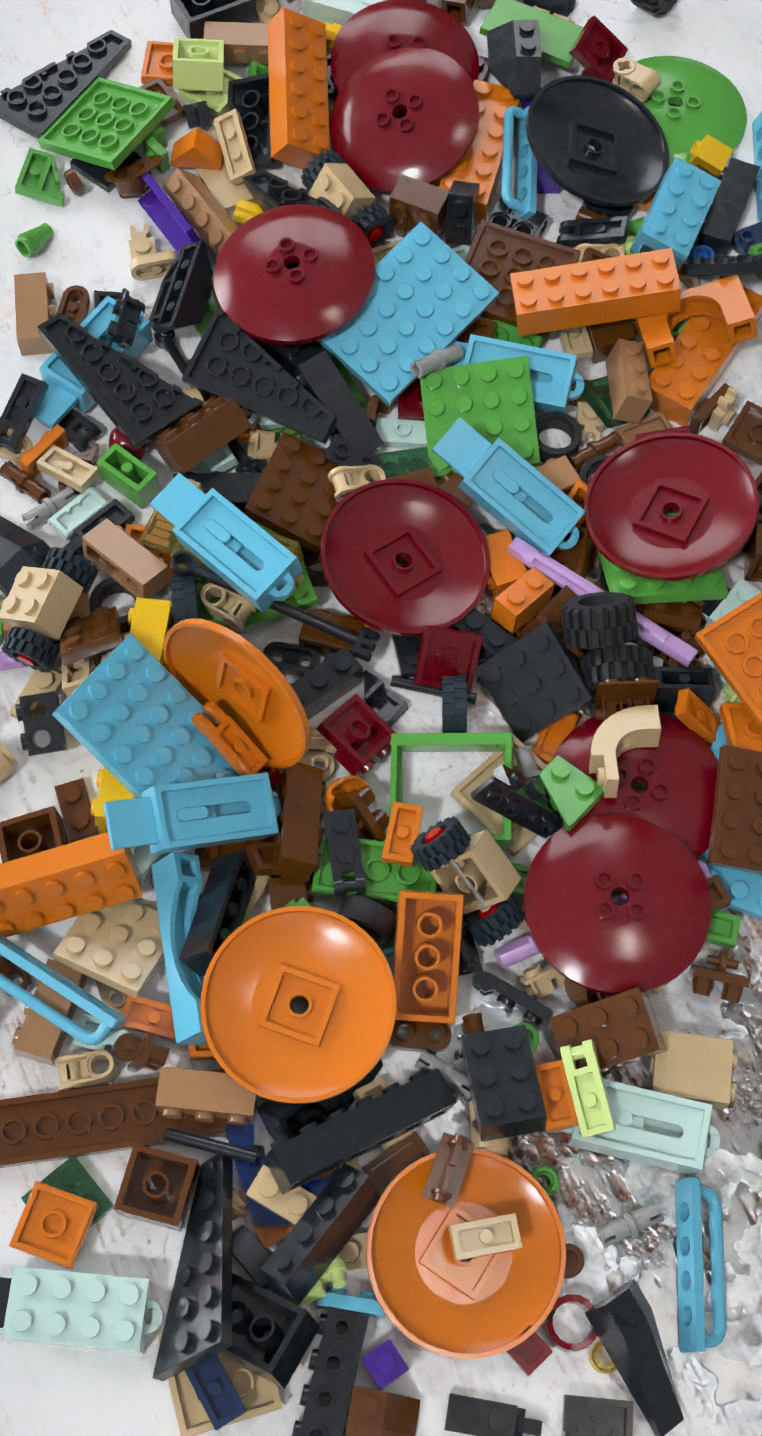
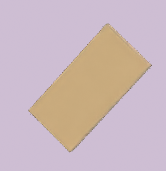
M215 125L202 130L220 144ZM224 156L221 171L194 168L202 183L227 214L235 211L239 199L257 203L243 182L234 186L230 181Z

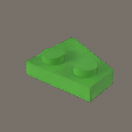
M29 148L15 185V193L63 207L64 196L60 187L55 156Z
M559 755L539 774L538 781L549 795L553 809L559 812L563 820V827L567 831H570L604 796L603 786H598L596 781Z

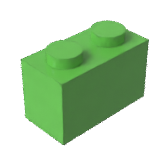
M116 443L96 461L101 480L141 509L160 492L157 473Z

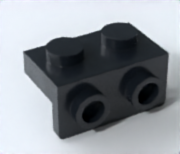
M563 1395L561 1436H633L634 1401Z

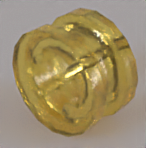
M600 1341L591 1348L589 1363L596 1372L608 1374L617 1368L612 1361L608 1362L609 1367H603V1361L597 1360V1353L603 1352L601 1348L604 1347Z

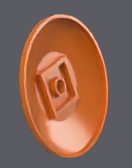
M191 618L182 620L167 632L163 642V657L166 669L202 706L209 701H213L227 716H230L266 756L268 761L264 766L286 768L295 765L304 757L310 746V727L304 708L283 674L259 649L234 631L204 619Z
M310 906L282 907L267 911L248 920L228 936L219 947L210 962L203 981L200 1002L201 1022L208 1046L215 1059L239 1085L258 1096L276 1102L288 1104L314 1103L347 1091L360 1082L375 1067L385 1052L392 1036L396 1018L397 997L389 964L379 946L365 930L348 918L326 909ZM296 997H304L309 1002L308 1010L300 1015L293 1013L290 1009V1004Z
M473 1148L454 1208L422 1197L437 1153L435 1152L410 1164L390 1182L380 1196L370 1218L366 1238V1265L369 1281L384 1314L404 1336L415 1344L433 1353L452 1358L477 1359L503 1353L526 1340L540 1327L553 1309L563 1284L566 1266V1243L562 1224L547 1192L529 1172L506 1157L481 1149ZM516 1213L523 1248L474 1257L468 1262L455 1261L448 1226ZM529 1325L531 1326L524 1334L518 1337Z

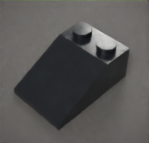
M232 1273V1345L221 1352L257 1375L285 1389L320 1326L307 1310Z

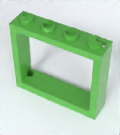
M512 733L391 734L389 820L393 801L403 803L404 752H504V765L514 770V739ZM504 816L503 834H491L501 850H506V846H513V821Z

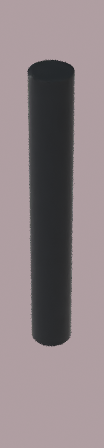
M392 675L390 684L392 687L442 697V688L415 684L413 679ZM467 692V703L475 705L478 693Z
M168 1127L164 1132L163 1139L172 1143L252 1164H257L260 1158V1151Z

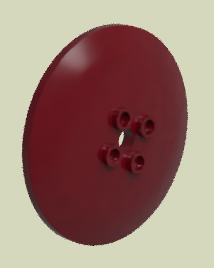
M386 0L363 8L342 26L334 40L331 51V75L335 89L339 94L353 73L374 57L399 48L422 47L439 51L454 59L467 72L473 83L474 79L478 80L479 76L477 49L465 27L443 9L418 0ZM399 110L395 114V118L401 119L407 114V110Z
M407 47L385 52L357 69L339 92L330 119V138L333 150L339 154L369 189L392 193L402 174L432 185L443 179L459 165L475 139L479 123L477 93L472 80L462 66L451 57L439 51L422 47ZM399 110H407V114L401 119L395 118V114Z
M286 205L264 211L252 217L231 234L224 243L216 260L214 288L217 300L224 314L247 335L272 344H305L336 333L361 312L373 290L376 271L375 260L367 237L346 216L334 210L316 205ZM289 263H299L297 268H286Z
M684 432L649 435L632 441L615 451L600 465L588 485L584 502L586 527L598 551L621 570L634 576L656 581H679L695 578L712 572L727 563L744 547L756 525L759 509L757 485L745 462L734 451L716 440ZM668 509H676L679 511V513L673 517H668L664 515V512Z
M384 479L355 489L346 495L332 510L321 536V567L325 580L335 598L358 620L386 633L400 636H422L424 625L450 628L462 621L475 608L488 582L490 571L488 545L473 515L450 494L420 481ZM403 557L409 561L410 566L400 567L395 559Z
M659 713L661 733L658 747L633 748L622 753L617 758L619 774L617 798H604L603 796L584 818L599 814L615 813L649 820L668 830L681 840L696 860H698L709 849L718 760L697 733L678 720ZM594 716L577 726L562 741L553 759L559 755L597 782V773L589 774L592 740L602 721L596 720ZM641 781L646 785L647 791L636 793L632 790L631 783ZM547 794V799L549 800L548 807L553 809L550 803V797Z
M615 813L599 814L582 818L570 831L565 830L564 827L561 828L542 845L534 857L524 886L523 906L526 924L535 946L544 959L558 973L571 982L588 990L607 995H617L637 987L644 988L645 991L649 992L670 983L681 975L695 960L702 949L710 927V891L698 861L681 840L671 832L649 820L636 816ZM615 891L623 892L627 896L628 903L616 905L611 900V894Z

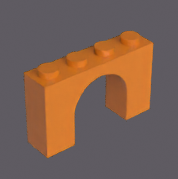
M738 274L681 291V310L678 312L635 318L636 327L651 368L677 361L675 343L671 332L680 321L688 317L706 315L716 318L722 323L730 344L757 337L755 315Z

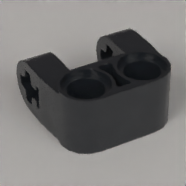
M500 197L488 221L541 238L546 229L549 215L536 211L530 221H526L512 215V209L507 207L502 197Z

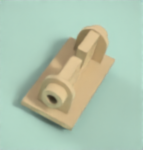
M258 429L255 432L250 431L249 439L247 440L248 456L257 459H270L279 442L274 441L275 432ZM289 434L305 443V438H300V435Z
M549 963L540 966V964L533 965L523 971L524 976L516 979L518 983L527 985L528 988L524 989V993L535 1000H539L556 991L551 982L554 978L560 988L565 986V977L558 973Z

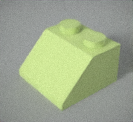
M174 38L173 89H179L182 92L203 90L207 93H216L223 91L224 40Z

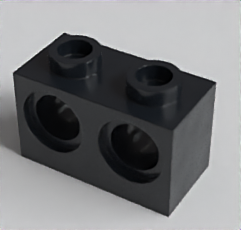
M52 691L19 697L20 704H15L18 722L23 721L25 733L20 734L23 751L28 750L29 756L67 750L64 727L52 715L60 706L58 692ZM36 701L43 702L46 707L45 714L40 718L33 717L30 712L31 705ZM41 730L47 731L51 737L49 745L44 748L39 747L35 742V736Z

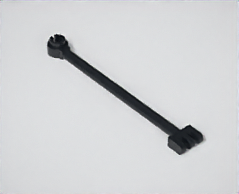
M175 331L163 332V335H161L162 333L156 334L154 332L157 347L169 353L183 375L188 363L176 346ZM198 389L204 401L210 399L206 392ZM237 438L227 443L241 465L235 468L236 473L240 471L257 473L256 470L263 473L266 466L262 460L256 458L251 461Z
M178 551L173 554L170 568L175 575L179 577L188 575L193 577L195 575L242 596L212 570L194 561L193 556L189 552ZM184 564L187 568L180 569L177 567V565ZM274 601L269 606L270 609L354 645L351 654L363 661L369 662L371 660L372 654L370 652H374L376 648L374 642H378L381 637L378 632L364 626L359 635L283 601Z

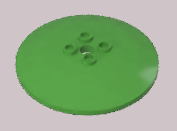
M655 56L635 61L647 68L654 69L661 78V83L657 89L642 103L656 118L665 135L669 150L668 168L676 156L689 163L692 157L689 152L696 140L701 141L707 134L732 148L731 155L743 138L747 123V113L741 94L725 75L705 63L679 56ZM669 104H677L680 107L670 106Z

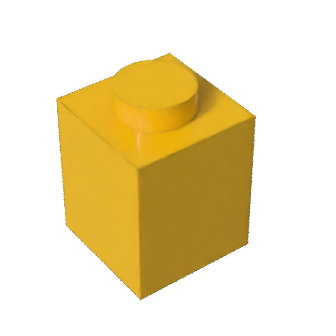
M707 134L701 141L696 140L689 152L692 155L689 163L693 164V166L699 164L715 176H718L723 171L733 149Z

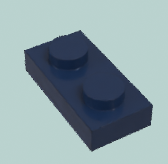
M217 1353L184 1370L215 1431H218L247 1412Z

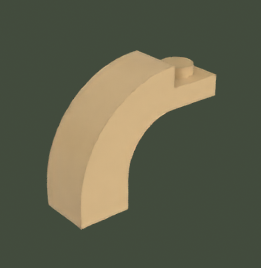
M642 705L623 709L607 718L597 729L591 745L589 774L597 773L598 786H603L604 798H617L619 785L617 758L622 753L633 748L658 747L661 733L658 705Z

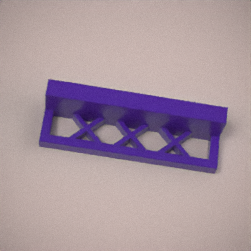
M148 172L142 175V178L151 190L137 201L175 251L179 254L182 246L200 241L201 239L151 175Z

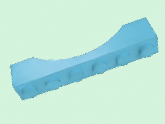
M174 851L153 864L152 873L176 1044L202 1046L207 1043L200 1011L204 977H199L179 960L197 910L198 899L203 885L198 855Z

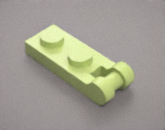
M593 1039L582 1041V1045L571 1047V1045L560 1047L582 1138L615 1131L616 1127ZM586 1058L587 1067L577 1069L575 1060Z

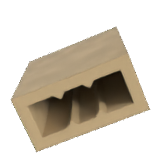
M661 1030L667 1051L650 1056L648 1090L711 1104L712 1109L724 1110L730 1104V1101H734L736 1083L731 1082L732 1070H735L737 1067L738 1052L733 1050V1040Z

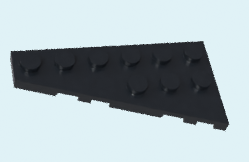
M61 313L37 326L41 337L135 450L156 438L165 429L172 428L178 424L179 420L188 413H195L203 408L201 400L196 397L193 399L186 395L177 385H170L159 378V374L124 352L121 354L111 348V344L103 339L100 341L87 333V329Z
M217 1154L201 1164L152 1378L165 1381L232 1345L233 1158Z

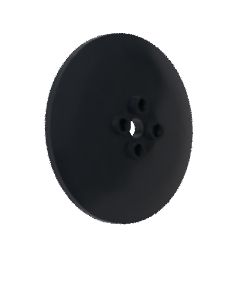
M584 75L565 76L555 79L542 87L529 106L526 116V133L533 155L547 175L567 192L593 204L607 207H625L638 204L657 191L669 166L667 141L661 126L649 109L625 89L596 77ZM589 145L594 146L596 151L592 150Z

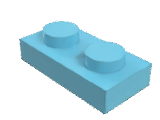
M328 1286L326 1289L327 1296L317 1300V1308L329 1310L330 1306L369 1317L384 1318V1312L374 1293L360 1292L359 1297L347 1296L346 1289H335Z

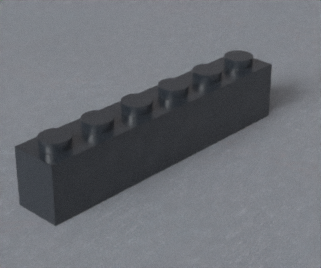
M425 1069L420 1070L408 1078L410 1081L401 1086L399 1082L393 1083L382 1090L383 1095L373 1099L372 1095L366 1096L356 1102V1108L346 1112L344 1108L339 1109L327 1117V1122L320 1125L317 1122H312L299 1130L300 1135L291 1139L286 1135L271 1143V1150L264 1160L282 1195L446 1114L457 1101L439 1069H434L428 1073Z

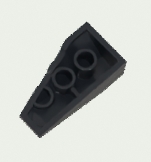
M269 73L229 81L228 106L230 111L236 108L240 113L255 168L273 165L274 159L271 158Z
M267 171L243 177V183L263 212L286 205L307 204L325 207L342 214V211L328 199L321 196L317 199L309 196L308 190L304 188L294 189L288 186L287 180Z
M0 516V590L8 597L15 583V577L21 571L22 566L41 568L51 547L44 540Z
M380 1058L375 1067L355 1086L332 1098L306 1104H288L267 1099L256 1109L268 1134L274 1141L286 1135L291 1139L300 1135L299 1130L312 1122H317L318 1125L328 1121L327 1117L342 1108L347 1112L355 1100L353 1096L355 1090L375 1079L383 1067L382 1060Z
M633 1278L586 1311L585 1315L655 1436H664L682 1422L684 1418L653 1310Z

